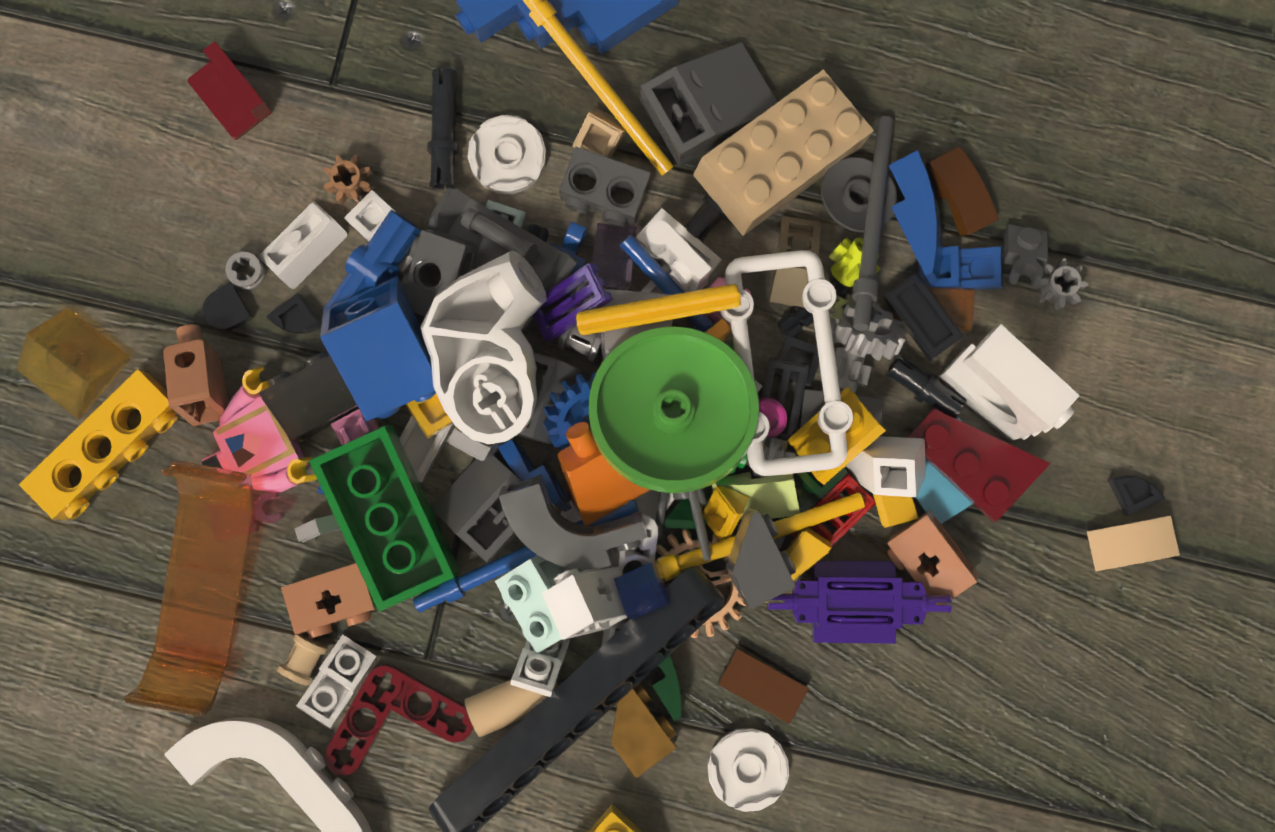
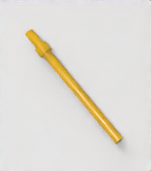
M523 0L531 10L529 16L538 27L543 26L661 176L673 168L674 165L555 16L557 11L548 0Z
M858 492L775 521L773 523L778 536L774 537L773 540L865 507L863 498ZM736 535L710 544L711 559L709 561L703 559L701 548L678 556H674L671 553L657 558L658 563L627 573L632 589L660 579H664L665 582L673 580L681 574L680 572L690 567L700 566L729 556Z

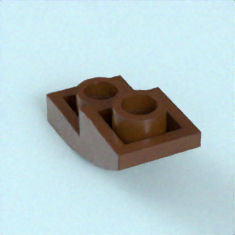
M960 146L954 147L925 162L937 199H947L959 235H970L999 219L992 199L979 173Z

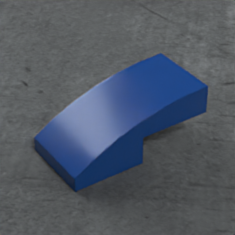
M959 246L942 247L939 282L931 285L920 264L919 276L927 287L933 290L1003 289V250L1001 247L960 249Z
M513 439L498 446L504 459L521 481L542 474L553 506L564 512L572 509L556 475L544 465L534 469L525 449Z

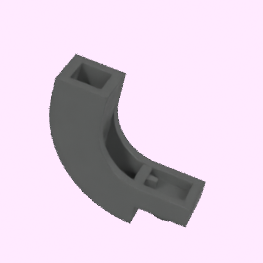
M542 474L503 486L499 493L504 514L517 537L536 555L556 565L573 569L608 567L612 563L611 548L616 547L617 551L629 550L640 545V539L647 538L646 524L642 512L593 526L579 525L567 520L554 508Z

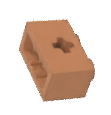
M931 509L896 532L887 542L891 548L887 552L893 563L901 571L906 568L915 582L922 583L926 595H951V599H953L978 581L979 573ZM924 553L929 558L935 555L939 558L936 564L937 569L931 564L925 567L921 564ZM936 602V603H935V605H944V604H946V602Z
M356 563L281 587L294 634L307 632L309 639L333 632L331 626L333 623L346 620L349 627L371 620L370 612L377 610ZM330 594L332 596L340 595L341 603L335 605V610L333 608H325L324 601L330 599Z

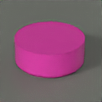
M759 398V412L763 413L769 421L767 437L774 438L786 426V410L774 398Z

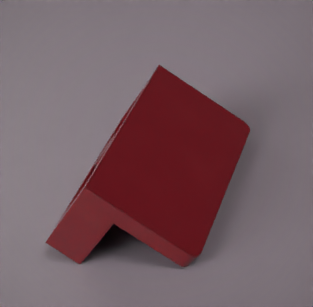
M214 41L202 50L210 62L190 76L187 81L234 140H238L271 115L272 112L216 41Z

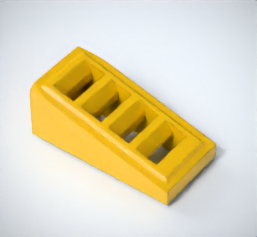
M809 527L800 530L786 549L796 569V573L791 575L793 581L824 557L832 548L831 542Z

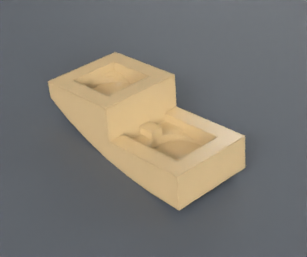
M1171 515L1087 531L1095 571L1180 555Z

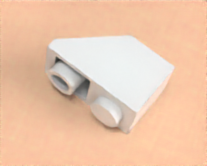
M879 436L844 468L849 472L848 475L858 484L875 495L917 497L926 477L925 440L922 438Z

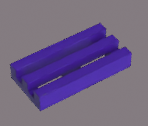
M586 264L546 292L547 301L533 314L545 341H553L577 325L576 315L578 312L602 308L613 300L610 292H605L603 288L606 286L603 278L598 277L597 272H599L596 264ZM588 280L589 285L565 299L547 314H543L542 310ZM591 295H595L593 298H591L590 300L579 306L577 309H575L574 311H572L571 313L563 317L561 320H559L558 322L549 327V324L554 322L556 319L570 311L572 308L586 300Z

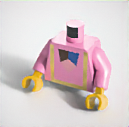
M260 366L244 373L242 378L243 385L232 397L219 419L220 426L213 431L220 450L202 459V465L211 480L232 472L238 483L249 484L254 490L284 492L298 484L316 481L317 478L315 474L308 475L305 468L309 460L313 458H305L276 398L267 393L261 395L263 391L273 388L275 383L273 379L264 382L260 381V373L264 370V367Z

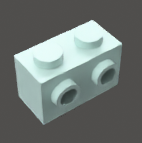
M538 555L495 581L501 591L504 602L511 608L522 627L524 637L531 643L536 653L562 639L542 593L555 586L554 578L564 573L560 565L549 562Z

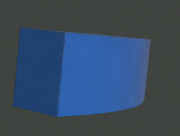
M917 150L889 165L905 197V200L891 208L926 278L933 285L939 282L942 261V227L934 187Z

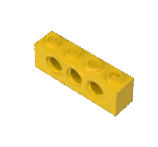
M137 369L46 457L19 486L51 519L67 521L68 519L73 520L79 517L89 507L90 503L88 500L98 490L103 491L118 479L119 474L117 471L128 461L134 462L140 458L149 447L146 443L157 432L159 434L164 433L177 421V412L169 407L167 391L151 374ZM139 410L141 422L137 428L130 430L127 424L128 416L131 412ZM108 438L112 445L111 452L102 459L99 455L98 447L104 439ZM75 467H79L82 473L81 481L77 486L72 487L69 482V475Z

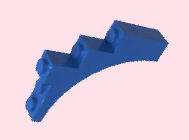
M456 0L459 13L455 14L457 21L467 35L473 32L480 43L516 21L524 37L528 41L534 38L541 49L554 41L543 26L538 27L529 16L531 10L523 0ZM548 0L557 11L555 16L564 28L569 31L577 26V30L587 46L595 45L601 55L678 5V0Z

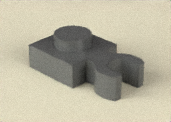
M1008 224L1004 234V263L1013 264L1009 274V281L1011 284L1016 285L1019 276L1026 275L1032 281L1031 287L1037 288L1048 260L1047 231Z

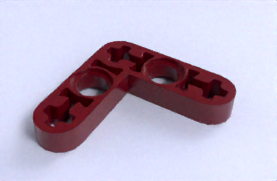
M389 664L381 665L374 668L367 675L326 749L325 763L333 774L339 776H346L358 770L367 757L391 711L453 743L465 740L473 732L474 727L464 704L396 666ZM390 673L392 675L391 683L395 685L394 691L387 690L382 694L379 702L387 704L383 710L376 702L364 700V696L367 693L371 698L374 697L380 687V684L375 681L376 676L383 677ZM422 691L430 696L432 706L427 714L419 715L411 710L409 701L415 692ZM440 701L447 704V707L442 712L448 716L453 717L458 712L464 715L462 722L467 726L465 731L459 729L455 733H451L448 730L450 723L441 717L437 719L436 725L430 722V719L438 712ZM360 708H368L376 716V724L370 731H362L354 723L355 713ZM345 730L353 737L366 740L364 746L358 741L352 748L350 756L355 759L354 763L348 762L344 766L338 764L340 757L335 753L336 749H344L352 738L344 736Z

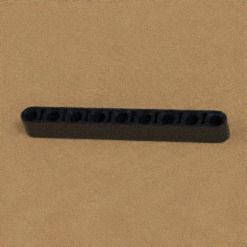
M699 566L690 567L677 576L552 692L551 697L547 696L434 800L429 807V813L442 832H477L722 607L725 597Z

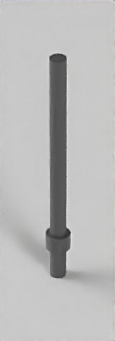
M882 116L878 119L859 278L854 281L852 299L856 302L853 328L858 331L869 330L872 303L877 301L879 284L875 280L894 124L893 118L889 116Z

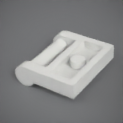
M663 220L651 222L646 231L648 241L646 242L645 250L655 261H663L672 270L669 276L683 291H686L688 288L692 291L702 290L708 284L712 268L667 222Z

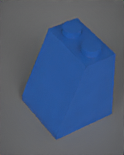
M394 277L323 309L320 338L366 421L375 417L379 419L387 418L395 414L400 409V406L413 400L422 402L436 394L433 387L431 357L427 350L420 325L398 277Z

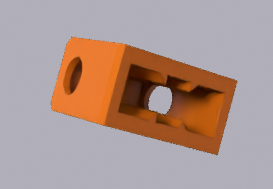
M579 422L567 430L566 437L571 446L560 451L557 457L572 503L585 526L592 524L631 500L650 491L627 480L609 465L599 451L588 423Z

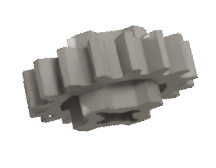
M846 294L844 299L836 295L835 303L829 310L833 343L844 344V350L850 351L851 354L865 358L866 354H871L875 360L879 361L882 356L890 360L894 354H899L906 340L907 330L901 328L903 325L902 321L893 319V312L884 311L880 308V304L872 303L869 330L858 331L853 328L856 302L850 294Z

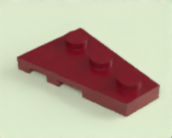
M936 409L931 410L906 437L924 439L925 459L992 523L997 522L1051 464Z

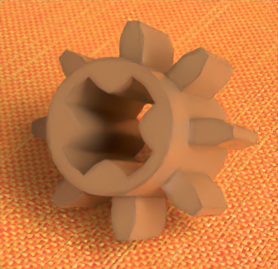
M337 155V163L332 168L323 169L331 180L323 187L327 193H333L338 190L336 201L340 205L345 203L346 198L353 199L358 204L361 201L360 196L365 191L370 192L373 190L365 180L373 173L369 167L359 169L360 159L357 155H354L350 161L342 160ZM347 174L352 175L351 181L353 184L350 186H345L344 176Z

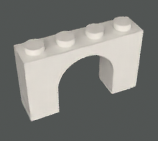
M1002 324L991 330L977 346L970 344L964 348L938 376L939 380L961 398H965L967 400L966 405L1007 442L1019 438L1025 440L1031 434L1035 437L1041 431L1047 433L1053 427L1056 429L1060 428L1074 414L1075 410L1071 405L1080 396Z

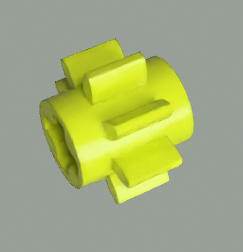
M845 238L829 255V258L835 262L831 266L833 276L841 284L848 287H853L854 281L859 278L863 247L862 238H856L853 242ZM878 265L876 267V273L880 270V267Z

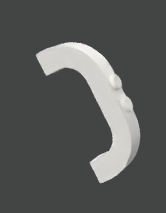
M235 717L220 720L189 733L164 754L190 785L202 781L226 759L241 757L254 760L263 765L322 832H372L364 814L351 799L354 796L352 790L341 778L337 777L334 780L325 770L326 763L323 756L313 747L307 749L296 736L270 721L251 717Z

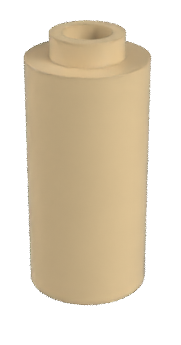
M511 680L466 698L464 701L477 735L483 737L522 720L547 696L510 685ZM557 682L554 686L553 691L558 687Z

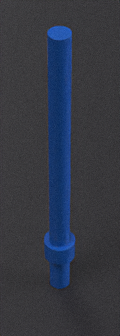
M631 500L588 526L603 524L639 512L636 500ZM582 520L576 522V524L584 525ZM524 546L464 575H456L453 579L440 584V586L414 597L413 603L415 608L420 613L446 600L452 603L465 597L466 591L515 569L537 555L527 546Z

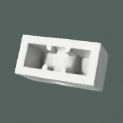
M619 566L607 569H585L580 573L577 568L571 569L555 577L556 585L542 593L562 640L609 629L639 612Z

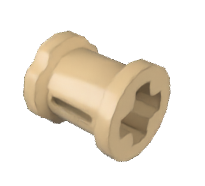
M297 634L293 637L295 644L284 664L278 666L277 672L296 683L307 686L313 680L310 675L320 655H325L329 648L313 638L309 639L304 634Z

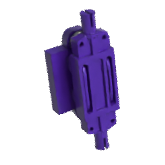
M818 561L812 566V581H796V587L793 588L792 593H783L771 599L783 600V603L767 602V610H792L797 623H812V642L896 644V628L902 629V624H923L926 612L950 613L952 605H935L936 602L952 603L951 595H926L922 583L902 582V578H896V565L893 562Z

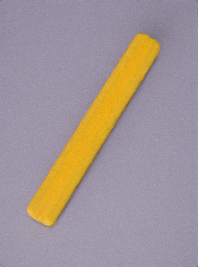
M729 284L586 310L577 313V328L580 335L584 336L733 309L741 305V297L738 286L736 284Z

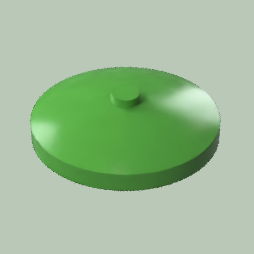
M685 327L654 328L636 334L622 342L602 362L592 382L589 395L590 428L594 441L604 459L627 480L638 486L658 492H691L710 486L723 479L732 472L746 455L753 441L758 423L759 399L752 375L743 360L728 345L714 336Z

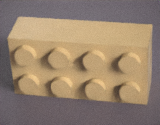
M823 69L704 155L693 175L719 205L741 235L744 236L822 178L829 168L858 151L874 130Z

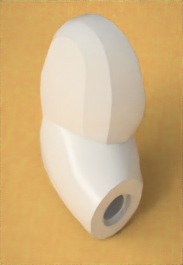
M513 250L464 274L436 294L420 327L431 357L433 387L444 411L455 426L472 440L485 444L506 442L524 431L533 418L537 403L535 379L537 368L534 353L521 330L527 320L547 301L546 292L532 266L518 252Z

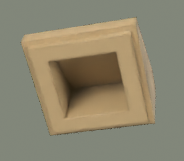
M594 108L588 112L572 147L575 148L576 146L611 159L624 138L626 130L615 117L599 108Z

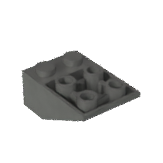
M742 42L675 66L640 86V101L679 167L721 144L778 103Z

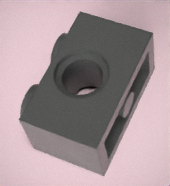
M421 230L420 235L416 236L411 246L410 256L413 260L410 271L405 274L401 281V285L414 313L426 316L436 294L457 278L472 270L479 247L478 244L438 230ZM434 264L441 271V280L437 285L430 278V270Z

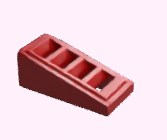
M848 474L811 508L813 509L841 499L842 497L839 494L843 490L849 495L858 492L861 494L865 507L846 514L848 517L844 521L839 517L828 520L836 528L832 533L821 523L811 526L819 535L831 542V547L876 504L875 500ZM799 531L791 533L790 535L793 538H795Z

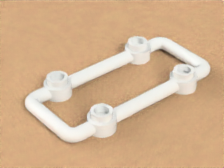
M808 250L740 257L730 262L725 270L726 285L736 284L738 286L741 305L738 308L722 310L721 314L726 321L731 323L734 351L743 360L754 380L747 320L753 312L754 301L752 296L743 289L741 274L807 267L809 283L804 288L802 303L805 309L813 314L825 401V405L818 415V424L821 430L829 435L831 452L766 460L764 458L762 441L768 435L769 421L763 413L759 412L756 432L747 451V458L752 470L761 476L834 469L844 463L848 453L846 431L853 422V413L847 404L841 402L829 310L836 300V290L829 281L825 280L821 259L817 254Z

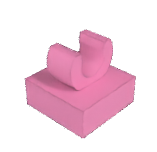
M360 409L331 423L341 445L380 428L375 418L366 421Z

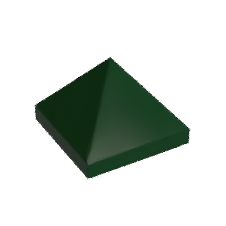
M682 499L664 519L663 526L665 528L696 529L690 501Z

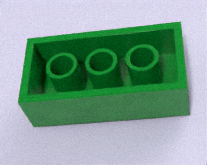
M393 425L383 426L309 460L378 612L453 579L460 572Z

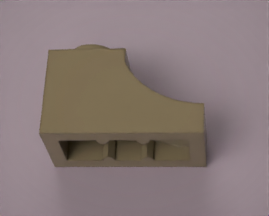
M782 216L776 253L808 250L819 257L821 222ZM807 267L773 270L769 302L780 303L786 306L804 307L802 294L805 286L809 283Z

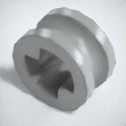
M241 251L233 254L228 259L225 272L227 278L234 285L243 290H252L262 284L266 270L264 264L254 254ZM249 261V265L255 269L252 277L246 275L247 280L243 281L242 276L237 273V268L240 264L245 267L244 262Z

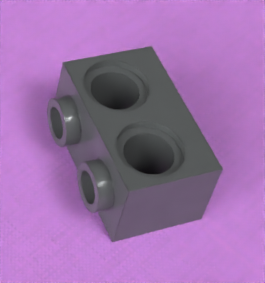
M575 146L559 189L560 199L565 201V207L572 211L587 214L588 210L602 214V219L609 224L624 227L625 223L635 226L650 184L651 173ZM582 176H589L596 181L594 188L589 191H580L574 184ZM619 189H626L634 197L628 204L621 205L615 203L611 196Z

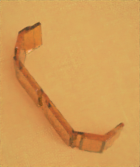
M176 460L171 462V466L165 467L162 470V475L175 477L179 503L155 647L139 686L125 696L124 702L200 717L212 709L220 688L223 673L228 665L255 504L252 501L253 486L251 474Z

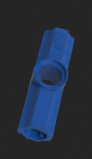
M390 210L369 243L360 245L350 254L345 266L348 274L325 308L394 277H399L400 270L398 265L411 247L416 236L420 234L421 230L419 227L399 213Z

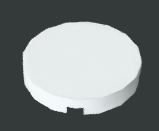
M500 115L486 120L480 125L475 135L473 134L469 141L468 161L473 175L483 187L498 194L512 195L527 190L539 180L545 169L547 152L541 133L532 124L528 123L527 120L519 116Z
M755 728L735 729L723 735L712 748L707 763L708 779L716 796L728 806L743 812L759 811L775 803L784 790L789 778L788 758L780 743L767 732Z

